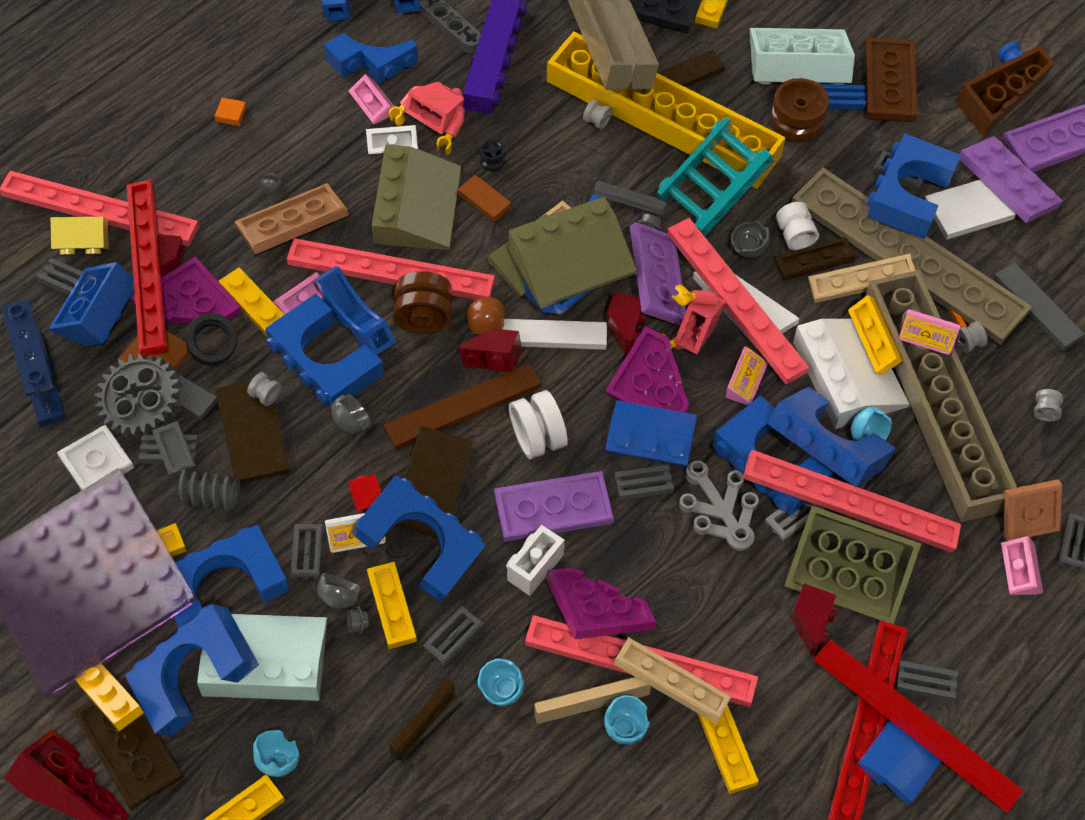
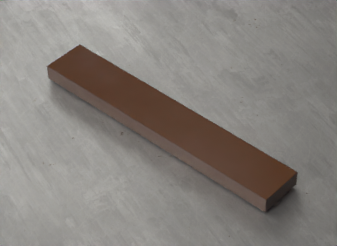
M530 363L515 368L514 372H506L384 424V430L396 451L416 442L421 425L442 431L540 389L541 382Z

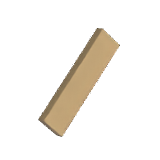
M911 254L809 276V284L814 302L818 303L867 292L870 281L915 271Z
M629 637L613 663L715 724L719 721L731 699V696Z
M633 677L537 702L534 705L536 723L540 724L609 706L614 699L623 695L635 696L637 698L650 695L651 686Z

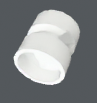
M793 202L785 205L777 212L776 219L780 229L784 231L783 236L789 249L799 250L806 248L818 240L819 233L814 222L811 220L812 217L805 203Z

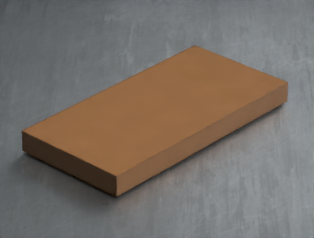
M324 184L235 221V224L253 253L258 254L348 216V211L328 184Z

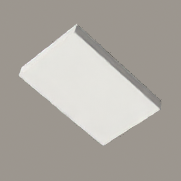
M982 180L925 196L924 199L939 205L934 220L946 240L1013 220L1016 215Z

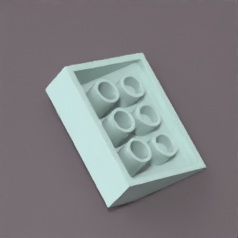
M750 28L752 73L755 81L761 84H771L772 82L783 83L793 78H806L818 84L821 82L839 85L852 83L855 54L845 30Z
M231 614L259 663L257 668L238 683L221 680L209 656L202 649L197 680L202 696L319 701L327 618Z

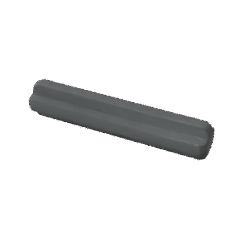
M598 181L594 188V194L597 196H605L606 199L658 215H663L667 208V202L602 181Z

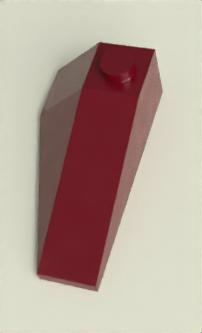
M53 729L23 750L4 777L5 780L26 797L79 820H128L130 817L111 792L107 789H101L94 780L97 775L92 768L85 769L78 760L80 753Z

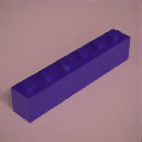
M491 0L463 92V108L465 110L492 114L494 106L499 105L501 91L499 89L500 86L504 87L506 82L505 68L509 69L511 65L512 54H510V51L516 48L517 36L515 34L516 32L520 33L522 18L520 17L526 13V0Z

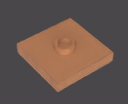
M1058 479L1005 490L1004 538L1007 541L1025 536L1033 537L1060 531L1062 483Z

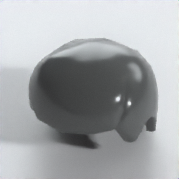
M759 221L744 222L736 226L731 234V246L743 258H757L763 255L769 247L768 227L765 228Z
M351 394L342 395L332 403V420L343 432L355 435L371 425L370 418L365 409Z
M323 573L317 584L318 597L326 606L332 609H347L354 606L359 598L361 589L359 585L328 573Z

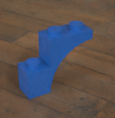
M342 33L324 44L326 61L342 78L356 72L363 66L380 84L418 62L417 44L412 39L395 46L373 47L358 43L349 38L345 33Z
M334 266L314 279L327 305L332 309L337 324L351 329L360 347L366 344L378 355L396 343L386 320L376 315L360 299L340 267Z

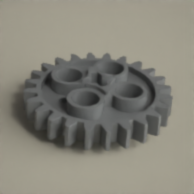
M139 353L136 360L130 354L128 362L125 363L121 359L118 360V368L112 365L109 366L112 371L111 375L103 374L102 376L106 382L97 384L102 392L95 394V397L100 401L95 404V407L100 411L98 416L104 421L103 423L117 435L121 432L125 438H128L132 434L138 439L141 431L145 435H150V429L159 428L160 423L164 425L169 424L166 419L167 416H176L172 409L181 407L176 399L183 397V394L178 390L183 384L178 380L180 376L173 370V366L169 362L166 363L161 356L156 358L154 355H149L146 358L145 356L142 357ZM153 376L152 380L146 383V381ZM127 384V387L121 390V388ZM158 400L154 406L150 407L154 401ZM132 408L131 411L125 415V412L128 409Z

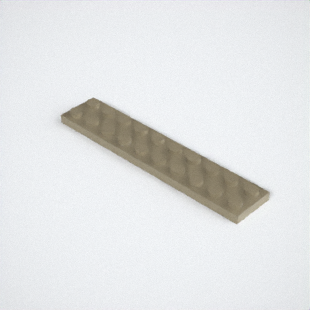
M822 168L792 197L791 203H805L813 219L841 238H847L850 244L875 261L911 254L915 271H920L931 298L949 311L952 310L960 315L967 323L979 322L985 329L986 335L1000 345L1029 314L1032 308L1031 305L926 236L923 239L867 217L870 206L866 204L869 198L825 168Z

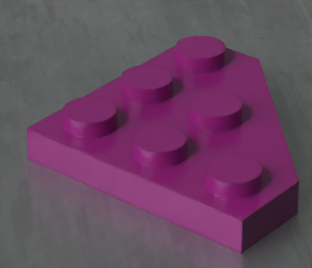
M197 257L192 258L162 277L166 322L191 324L194 319L207 313L221 314L231 320L242 313L241 307ZM135 295L130 298L132 304L136 307Z
M645 326L605 390L607 396L618 401L687 413L689 404L685 396L669 338Z
M574 567L547 570L545 579L574 639L654 630L656 620L646 601L636 596L632 600L619 594V588L600 579L596 583L583 577L584 572Z

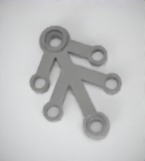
M698 460L689 463L686 469L687 481L693 485H700L711 504L699 502L694 495L689 493L681 496L679 507L683 512L703 514L695 518L694 531L700 535L709 534L724 538L734 550L743 551L748 549L754 542V532L749 527L759 499L752 492H747L742 496L741 506L743 510L739 522H737L732 511L738 490L743 486V474L739 471H731L728 474V488L723 500L708 478L707 465ZM698 468L701 469L702 472L697 473L693 469ZM738 478L740 482L734 483L731 479ZM751 499L754 501V504H747L745 500ZM688 500L692 502V505L687 506L683 502ZM707 516L721 519L726 527L711 524ZM703 522L707 526L705 528H701L697 524ZM741 533L745 535V537L738 538L736 534Z

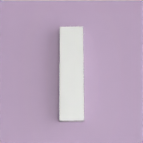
M504 319V327L502 328L504 330L519 331L522 347L606 350L607 322Z

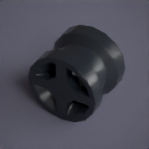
M487 140L482 143L480 147L481 166L487 171L500 170L505 164V147L503 143L498 140Z

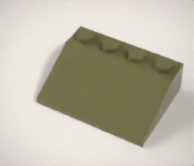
M385 144L372 220L373 244L450 250L461 166L411 146Z
M605 196L509 230V251L540 309L637 274L616 215Z
M812 506L784 586L801 592L803 584H808L835 594L834 604L894 624L921 543Z

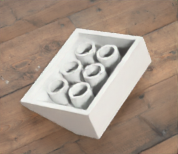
M819 319L797 326L793 344L798 354L809 366L808 375L817 393L830 401L826 411L835 429L851 425L854 417L867 407L879 408L885 414L909 407L910 404L892 369L882 376L875 372L852 319Z

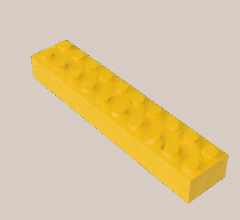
M574 31L547 62L548 83L587 103L592 99H596L600 102V105L610 106L612 108L611 115L689 155L710 135V130L717 121H722L725 117H728L733 126L729 132L754 153H760L764 148L772 155L774 160L769 168L752 185L756 189L759 188L782 156L785 142L784 136L658 73L656 74L653 89L636 90L628 86L627 89L605 90L583 36ZM723 139L712 149L713 152L737 172H742L748 166V160ZM706 158L702 160L703 162L715 167Z

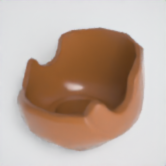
M489 296L474 300L466 312L468 328L474 334L479 335L494 328L502 329L504 327V318L506 317L505 306L499 299Z

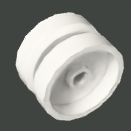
M544 390L533 394L531 404L524 398L509 404L512 426L527 458L533 459L543 455L546 447L555 451L567 446L568 439L564 421L549 391Z

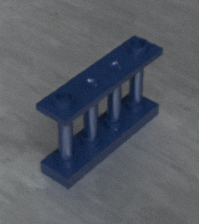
M24 299L1 306L26 397H31L39 427L65 420V412L40 328H36L29 300Z

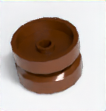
M793 78L783 82L775 93L771 113V124L775 132L784 136L786 140L793 142H807L816 138L822 132L829 105L828 93L823 86L806 78Z
M415 271L398 278L394 289L395 303L393 309V318L397 326L405 331L416 334H431L447 328L451 323L452 284L449 280L440 274L429 271Z

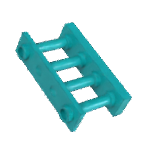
M725 117L722 121H717L713 125L710 135L670 178L667 177L661 182L657 192L664 201L671 195L693 214L697 221L695 225L704 237L774 162L772 155L763 148L760 153H754L729 132L733 126L728 117ZM722 139L748 160V166L742 172H737L712 151ZM704 158L731 180L730 186L725 191L717 189L695 170ZM687 177L713 198L714 203L708 210L701 209L678 189Z

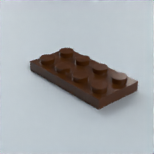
M866 37L867 119L916 121L917 91L914 40Z

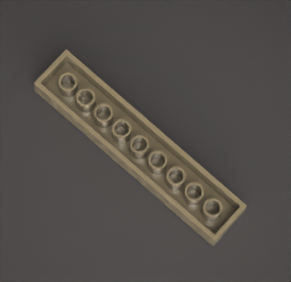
M916 270L870 281L865 297L869 295L875 299L902 358V362L894 368L960 521L965 522L1004 512L1005 490L1014 489L1017 486L954 346L951 354L947 355L899 339L908 309L941 319L920 271Z

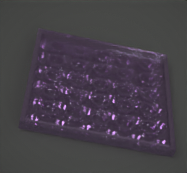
M119 467L0 542V615L38 687L47 698L82 676L89 668L96 667L198 601Z

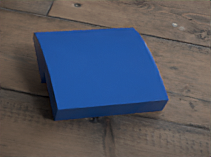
M889 721L860 759L858 765L878 785L885 783L905 804L914 801L941 760L893 722Z

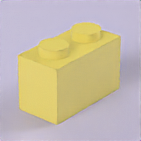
M103 216L50 217L51 249L59 251V255H75V250H85V254L97 255L101 254V250H109L108 218Z

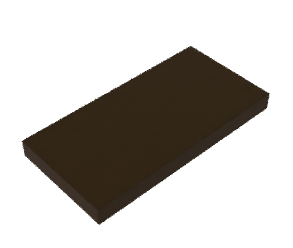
M251 381L215 389L234 480L236 481L239 477L240 484L290 473L275 404L273 402L271 405L265 406L260 403L258 397H251L247 392Z
M421 425L405 479L409 480L414 485L415 490L422 496L426 495L432 498L437 503V507L444 513L453 515L473 442ZM407 520L395 525L438 539L436 533L428 525L420 521Z
M122 682L120 685L137 702L126 682ZM93 701L72 712L130 811L184 778L160 737L154 733L145 713L118 731Z

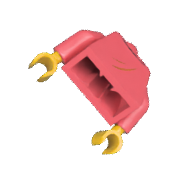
M434 82L425 86H414L401 100L399 107L390 108L389 118L391 121L395 118L396 126H401L405 122L403 113L406 112L438 133L443 134L445 132V136L437 139V151L440 150L442 145H447L445 155H449L452 151L451 140L456 138L464 122L463 93L458 88L451 90L440 82Z
M677 285L675 289L679 294L672 295L671 297L681 306H686L690 301L691 303L687 308L677 336L670 340L671 349H687L698 354L714 331L725 301L713 291L693 290L690 293L683 285Z

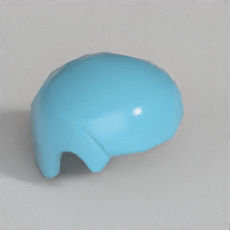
M867 407L854 417L851 426L852 438L854 441H860L875 433L886 441L891 431L892 419L879 408Z
M497 658L487 662L480 670L478 687L490 703L505 707L515 703L523 694L525 680L522 672L513 662Z
M623 695L614 699L607 708L604 717V725L608 736L619 744L631 745L642 740L650 724L647 718V706L637 697Z
M280 730L265 731L257 736L253 744L254 763L261 772L269 776H285L293 771L299 762L300 754L296 747V741L289 742L286 740L283 732Z

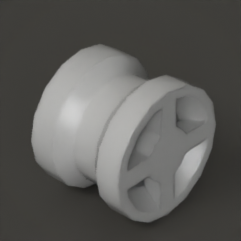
M592 99L584 111L583 121L586 123L592 122L596 128L602 130L610 120L612 108L608 105L602 106L598 100Z
M976 321L967 328L960 327L956 342L962 352L968 353L974 347L981 348L986 346L987 335L983 326Z
M260 372L250 382L247 392L253 398L258 397L263 405L269 406L278 398L282 385L276 380H269L267 374Z
M1053 389L1038 391L1035 398L1038 405L1034 408V416L1039 420L1047 422L1059 420L1062 415L1060 406L1063 403V395Z

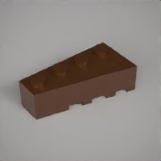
M1039 45L964 83L955 101L984 137L1046 79L1054 65V61Z

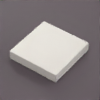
M106 425L57 452L59 458L85 496L134 469L133 463Z

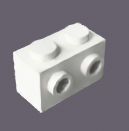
M541 525L534 534L532 533L526 539L522 549L508 561L506 565L507 581L531 596L546 577L547 570H552L564 555L565 540Z

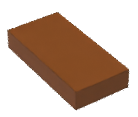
M476 175L458 188V195L492 222L498 220L511 209V202Z

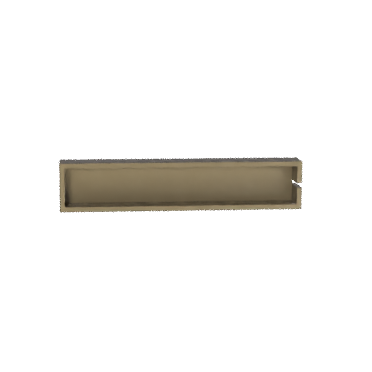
M568 0L605 90L627 89L628 86L636 90L653 89L659 63L630 0Z

